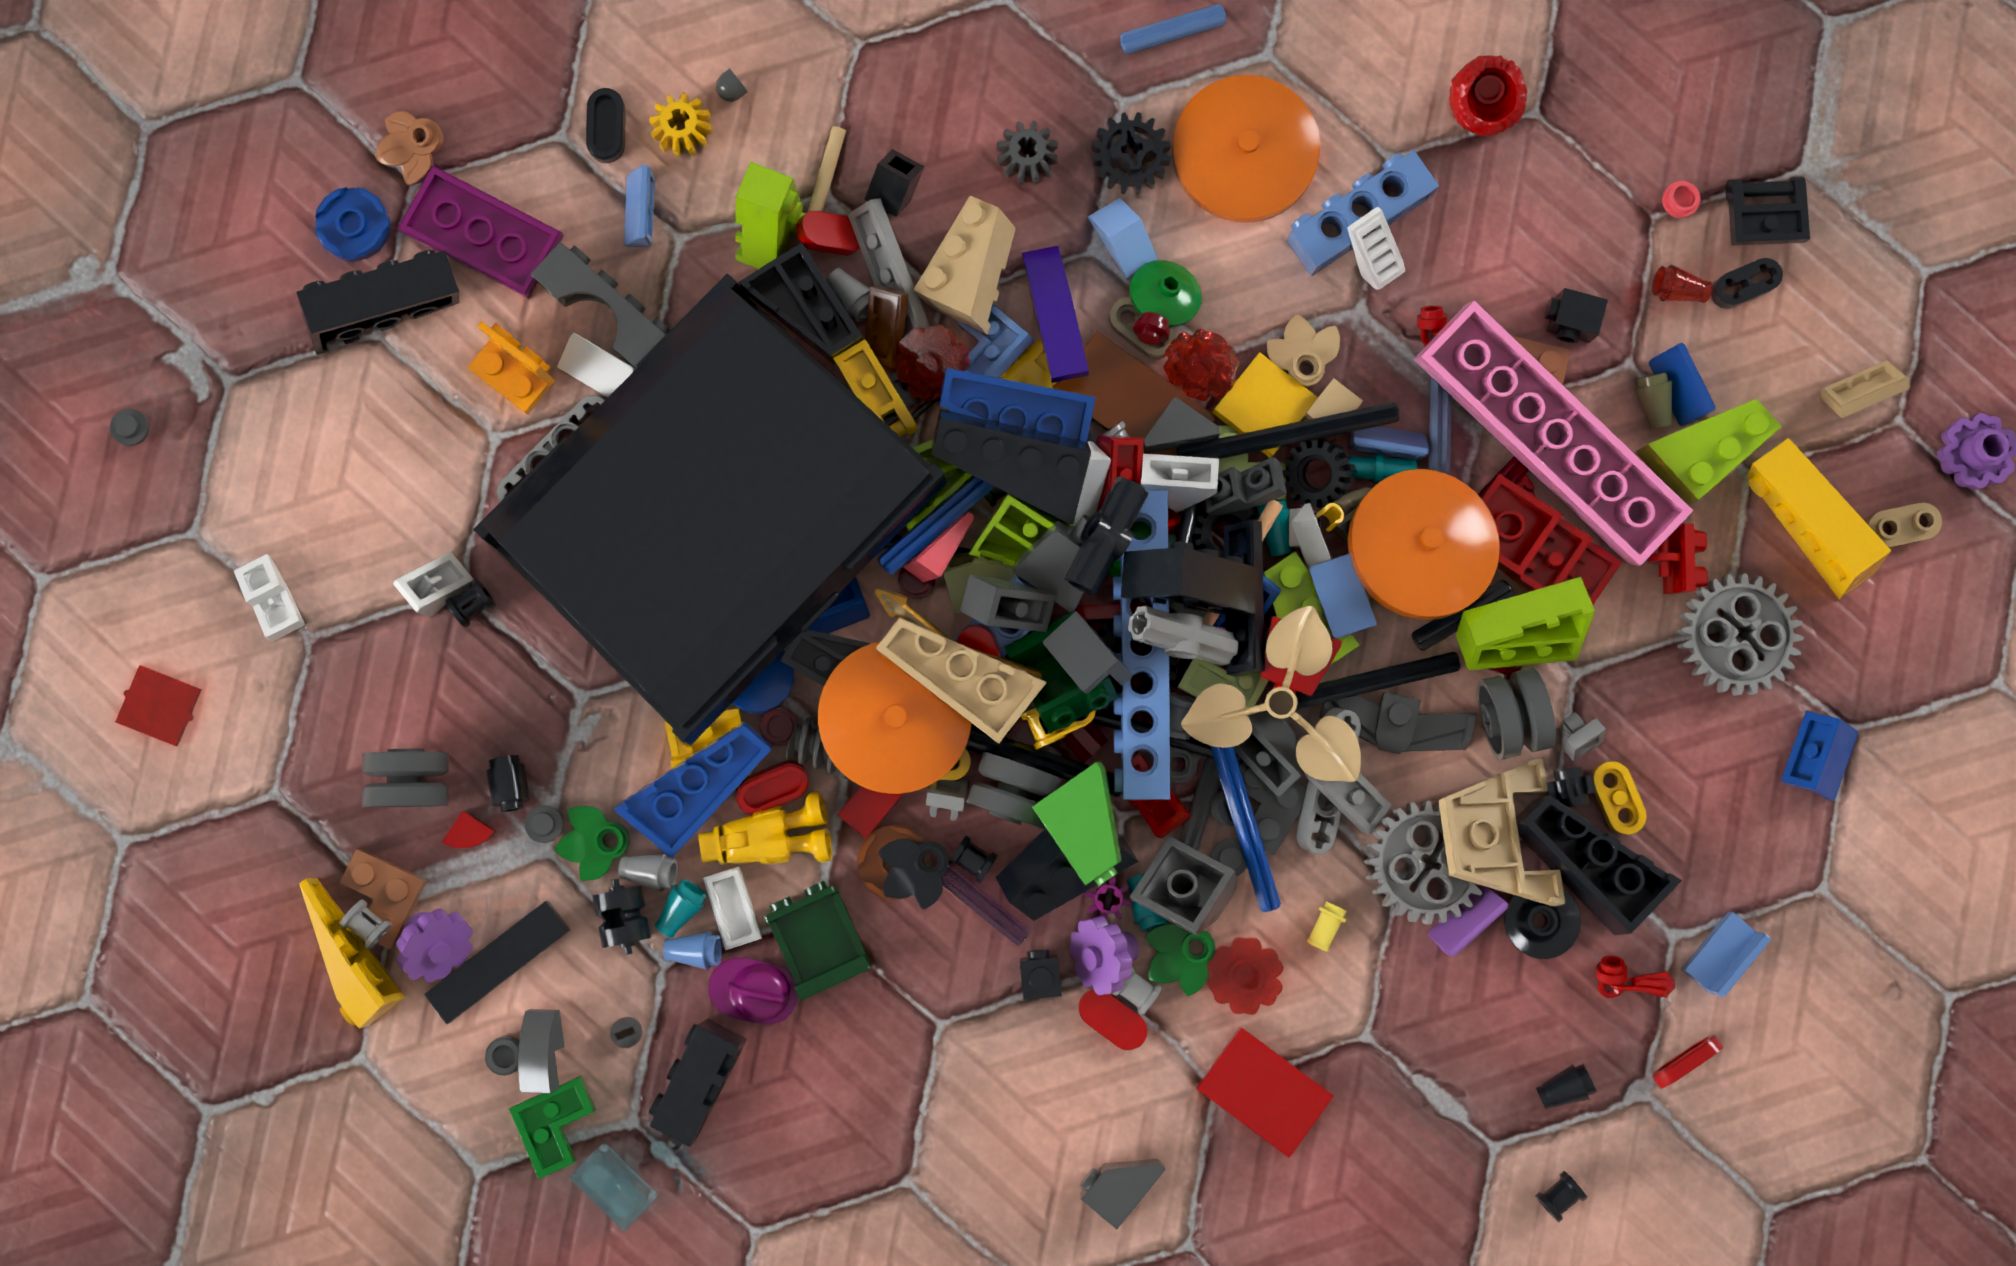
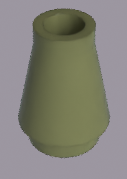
M1667 372L1637 378L1638 388H1635V391L1649 420L1650 428L1655 429L1672 425V380L1668 381Z

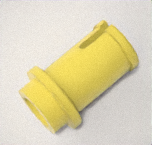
M1326 901L1324 907L1320 906L1318 909L1321 911L1320 916L1306 942L1329 952V948L1341 923H1346L1347 921L1344 918L1347 911Z

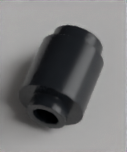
M507 755L490 759V769L486 770L492 806L500 807L501 812L523 809V802L530 800L525 766L523 763H520L519 755Z

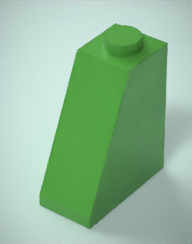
M1096 762L1032 806V808L1083 883L1087 885L1094 880L1100 886L1117 874L1114 866L1120 863L1122 859L1106 770L1101 762Z

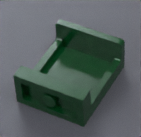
M1073 612L1049 623L1047 632L1034 631L1004 647L1012 662L1042 672L1041 679L1047 683L1033 699V703L1049 734L1070 726L1075 720L1092 711L1106 707L1109 702L1118 698L1109 676L1103 679L1089 693L1085 694L1044 646L1043 641L1066 621Z
M825 881L804 889L806 897L792 903L789 896L769 905L772 913L763 916L766 924L769 923L795 981L796 986L794 988L800 1001L873 967L836 884L827 887Z

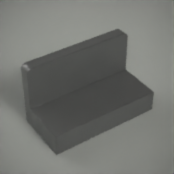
M1077 611L1043 641L1044 646L1085 694L1089 693L1109 674L1121 685L1125 684L1133 676L1096 630Z

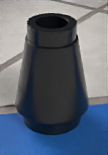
M1584 1063L1576 1067L1573 1064L1543 1083L1542 1086L1536 1088L1545 1109L1590 1100L1589 1095L1597 1092Z

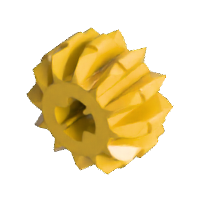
M683 92L680 95L679 101L675 102L673 96L668 94L666 97L668 105L665 107L662 104L656 103L654 108L659 115L649 118L651 126L655 128L651 132V136L654 141H660L659 147L663 152L673 148L675 157L680 158L683 150L687 148L689 154L695 156L696 150L694 145L698 144L706 147L708 142L703 135H709L713 132L712 125L707 123L711 119V114L708 109H702L703 104L699 98L689 102L688 95ZM684 120L686 128L678 130L677 122Z

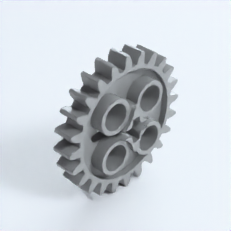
M1746 573L1738 575L1736 583L1731 574L1722 577V585L1717 579L1708 582L1709 591L1703 587L1695 591L1700 601L1690 599L1685 602L1692 612L1679 615V618L1688 624L1687 627L1677 629L1676 633L1686 636L1687 641L1677 646L1679 649H1689L1690 652L1682 661L1683 663H1696L1697 666L1691 673L1693 676L1706 674L1703 682L1704 686H1710L1718 681V693L1726 692L1730 686L1733 696L1742 695L1744 688L1748 695L1757 694L1758 685L1762 690L1772 689L1770 678L1776 682L1784 681L1785 678L1780 669L1793 670L1795 666L1788 658L1801 655L1798 649L1792 647L1794 642L1804 640L1803 636L1794 634L1793 628L1803 624L1802 621L1791 620L1790 615L1797 610V607L1785 608L1783 603L1789 595L1785 593L1775 596L1774 592L1777 586L1775 583L1762 588L1763 577L1761 576L1753 578L1750 584ZM1737 599L1745 602L1747 606V614L1744 618L1740 617L1735 611L1734 606ZM1718 609L1722 610V615L1724 618L1720 617L1717 614ZM1710 623L1719 629L1720 637L1717 642L1711 641L1707 636V627ZM1763 627L1772 633L1773 639L1770 646H1766L1760 638V632ZM1742 628L1744 633L1741 635V639L1743 641L1738 642L1735 638L1739 634L1737 629ZM1735 652L1742 654L1745 659V666L1742 671L1736 669L1732 663V657ZM1756 652H1759L1763 656L1762 661L1758 660V655L1756 654Z
M1422 801L1420 811L1415 802L1407 803V814L1401 808L1393 809L1395 821L1389 817H1383L1381 822L1385 827V831L1375 829L1372 832L1379 840L1378 843L1366 845L1367 849L1375 853L1374 858L1364 860L1365 864L1375 867V871L1368 874L1366 878L1370 880L1377 879L1379 882L1372 890V893L1386 894L1381 903L1383 907L1396 904L1393 915L1402 916L1408 911V922H1416L1420 914L1423 924H1432L1433 916H1435L1439 923L1447 922V912L1452 917H1460L1461 912L1458 905L1471 908L1473 904L1468 895H1481L1482 892L1475 886V883L1449 876L1445 858L1444 838L1436 846L1439 838L1438 835L1440 833L1443 834L1439 803L1433 810L1430 801ZM1417 826L1424 829L1426 833V842L1421 847L1413 840V832ZM1422 856H1429L1428 862L1432 865L1431 869H1424L1425 863L1421 860ZM1399 859H1403L1408 865V874L1404 879H1400L1394 870L1395 863ZM1432 878L1437 880L1440 885V893L1435 899L1431 898L1427 892L1428 882ZM1417 879L1415 890L1411 892L1409 887Z

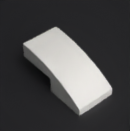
M268 554L234 570L245 601L253 606L266 639L273 642L305 626L285 581Z

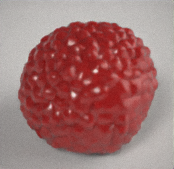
M1501 55L1478 56L1467 63L1451 79L1452 86L1449 90L1450 109L1453 111L1452 115L1456 118L1457 123L1464 129L1479 136H1492L1513 127L1515 123L1522 119L1528 91L1523 73L1518 66H1515L1514 61H1507Z

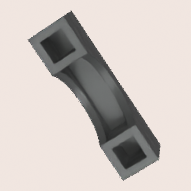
M559 242L530 275L564 307L579 301H596L611 308L617 320V336L613 349L636 369L637 364L670 329L658 318H655L653 322L642 314L646 308L631 294H628L625 298L615 290L618 283L604 270L601 269L598 274L595 273L587 265L591 260L578 247L574 245L569 250L562 242Z

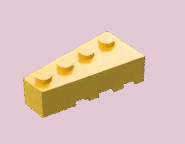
M1789 438L1752 464L1746 476L1750 488L1756 495L1764 499L1839 600L1877 572L1891 553V549Z

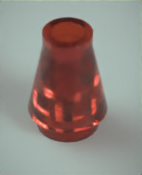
M1675 265L1661 266L1657 270L1652 283V293L1655 296H1659L1661 301H1697L1706 303L1712 292L1711 281L1703 280Z

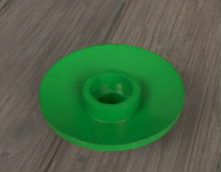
M1155 260L1142 265L1134 273L1129 286L1131 301L1141 315L1145 312L1160 314L1169 321L1168 327H1177L1188 323L1195 317L1201 306L1202 294L1197 280L1186 268L1171 261Z

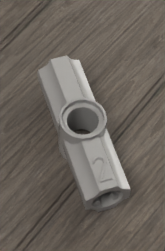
M1148 606L1137 607L1136 612L1129 618L1128 631L1133 635V640L1163 648L1164 654L1182 659L1197 658L1218 665H1227L1238 651V641L1235 640L1233 632L1204 624L1203 618L1197 615L1168 613Z

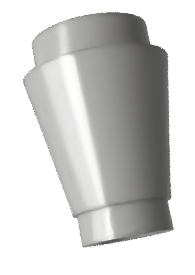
M842 268L835 269L826 279L851 319L854 318L857 322L866 320L870 288L852 277Z
M667 854L623 856L619 863V878L627 879L628 881L662 892L665 888L671 889L676 883L678 863L676 859L669 858Z

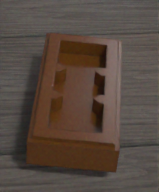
M876 285L870 287L865 339L881 365L892 368L901 366L908 293Z

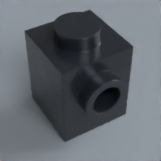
M892 149L877 164L864 200L869 201L881 198L886 213L897 217L911 202L925 166Z
M1564 288L1555 298L1551 297L1547 304L1544 316L1545 319L1549 320L1547 332L1556 334V338L1564 342L1577 343L1580 340L1590 343L1600 333L1608 299Z
M1049 949L1027 951V958H1020L1023 1000L1062 996L1058 956L1050 955Z

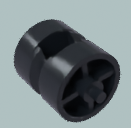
M619 879L611 880L612 888H609V892L592 895L596 916L603 919V923L598 927L602 948L619 945L620 948H624L625 955L632 954L631 946H634L636 941L651 938L648 918L641 915L640 912L645 907L642 886L624 889V885L620 886Z

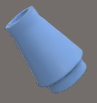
M711 932L679 938H666L663 946V956L665 961H674L709 970L711 966H718L721 962L722 941L720 936L712 935Z

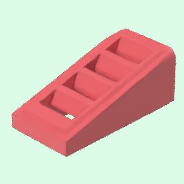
M970 512L964 513L903 565V568L922 582L941 577L974 521V515Z

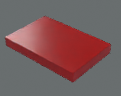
M1241 1026L1196 1086L1198 1091L1288 1158L1291 1157L1334 1097V1095Z

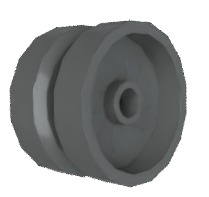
M1534 667L1511 673L1509 683L1501 675L1478 681L1477 700L1483 729L1489 746L1498 760L1520 756L1524 745L1531 752L1554 748L1556 743L1554 713L1546 686L1539 672Z
M387 749V752L362 753V773L372 777H387V783H372L362 787V807L448 806V787L443 783H424V777L443 776L446 774L449 767V753L424 752V749Z
M984 752L978 770L982 776L999 782L997 788L980 782L973 784L967 803L989 810L988 814L1019 825L1025 822L1045 829V825L1032 808L1038 802L1032 801L1030 798L1032 793L1047 797L1059 788L1062 778Z

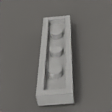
M881 198L869 200L847 215L874 285L908 293L902 352L908 351L934 336L919 297L913 291L915 288Z

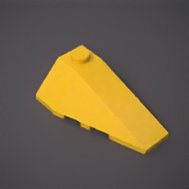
M318 878L304 879L299 885L336 999L342 1005L340 1012L344 1019L352 1026L356 1025L359 1029L370 1026L404 1000L406 996L371 949L367 950L364 947L365 942L349 928L343 929L339 926L340 921L345 915Z

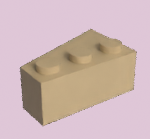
M969 196L913 291L932 310L988 335L991 325L988 319L992 304L996 303L999 291L996 288L1001 270L1005 271L1016 229L999 207Z

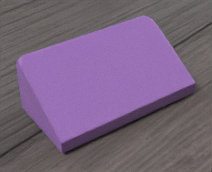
M1480 885L1478 888L1482 892L1481 895H1468L1473 904L1471 908H1466L1459 904L1461 916L1452 917L1450 914H1447V922L1436 924L1429 931L1428 935L1444 954L1452 957L1456 956L1507 910L1509 905L1488 887Z

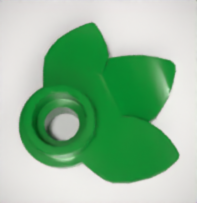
M590 806L570 808L567 811L568 817L575 830L567 833L557 843L554 850L562 858L580 863L579 875L581 881L599 879L609 871L613 859L622 856L628 849L630 842L628 831L620 823L608 821L597 808ZM609 833H613L617 837V844L612 848L608 847L605 843V837Z
M1164 924L1146 934V941L1158 951L1149 966L1148 979L1150 981L1166 984L1179 980L1180 987L1186 996L1196 993L1204 986L1208 978L1207 963L1211 961L1215 953V942L1208 932L1203 930L1198 935H1194L1177 925ZM1194 940H1199L1203 944V950L1199 954H1192L1189 951V945Z

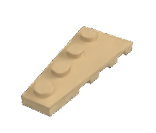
M901 617L876 647L880 653L998 744L1047 683L1038 677Z

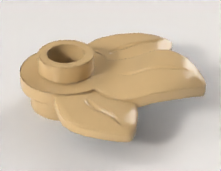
M1295 314L1285 328L1283 339L1267 340L1268 358L1282 370L1288 371V374L1304 387H1310L1322 379L1325 373V365L1336 358L1340 347V335L1336 326L1327 327L1316 334L1308 321L1302 316ZM1303 363H1308L1312 366L1313 372L1305 375L1301 373L1299 366Z

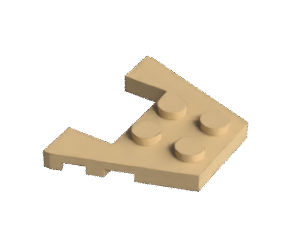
M1543 758L1534 759L1438 800L1449 876L1550 906L1565 904L1560 870L1524 871L1513 795L1542 794L1548 791Z

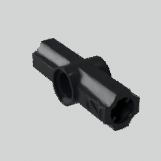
M1117 477L1100 511L1095 512L1083 527L1080 536L1083 543L1064 577L1068 584L1089 595L1097 594L1113 561L1118 560L1131 543L1133 534L1130 529L1149 494L1143 486L1124 477Z

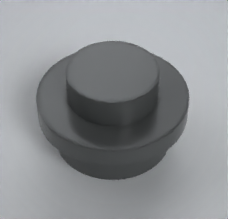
M130 408L123 409L112 418L110 431L113 438L120 444L135 446L143 442L148 436L149 422L140 411Z
M540 805L533 808L525 819V830L528 836L539 843L554 841L563 830V818L560 812L548 805Z
M1223 840L1213 848L1211 858L1235 870L1236 876H1239L1246 870V862L1238 841Z

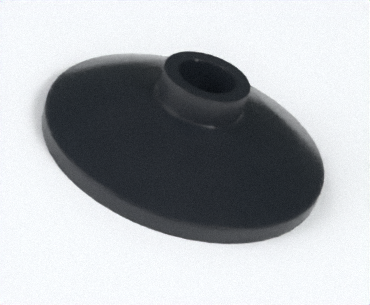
M1563 889L1565 904L1560 906H1550L1516 895L1511 897L1508 902V909L1505 910L1504 924L1510 941L1519 951L1533 958L1550 959L1562 955L1573 946L1580 932L1581 915L1575 900L1566 890ZM1537 913H1541L1545 918V923L1540 928L1536 927L1533 923V918Z

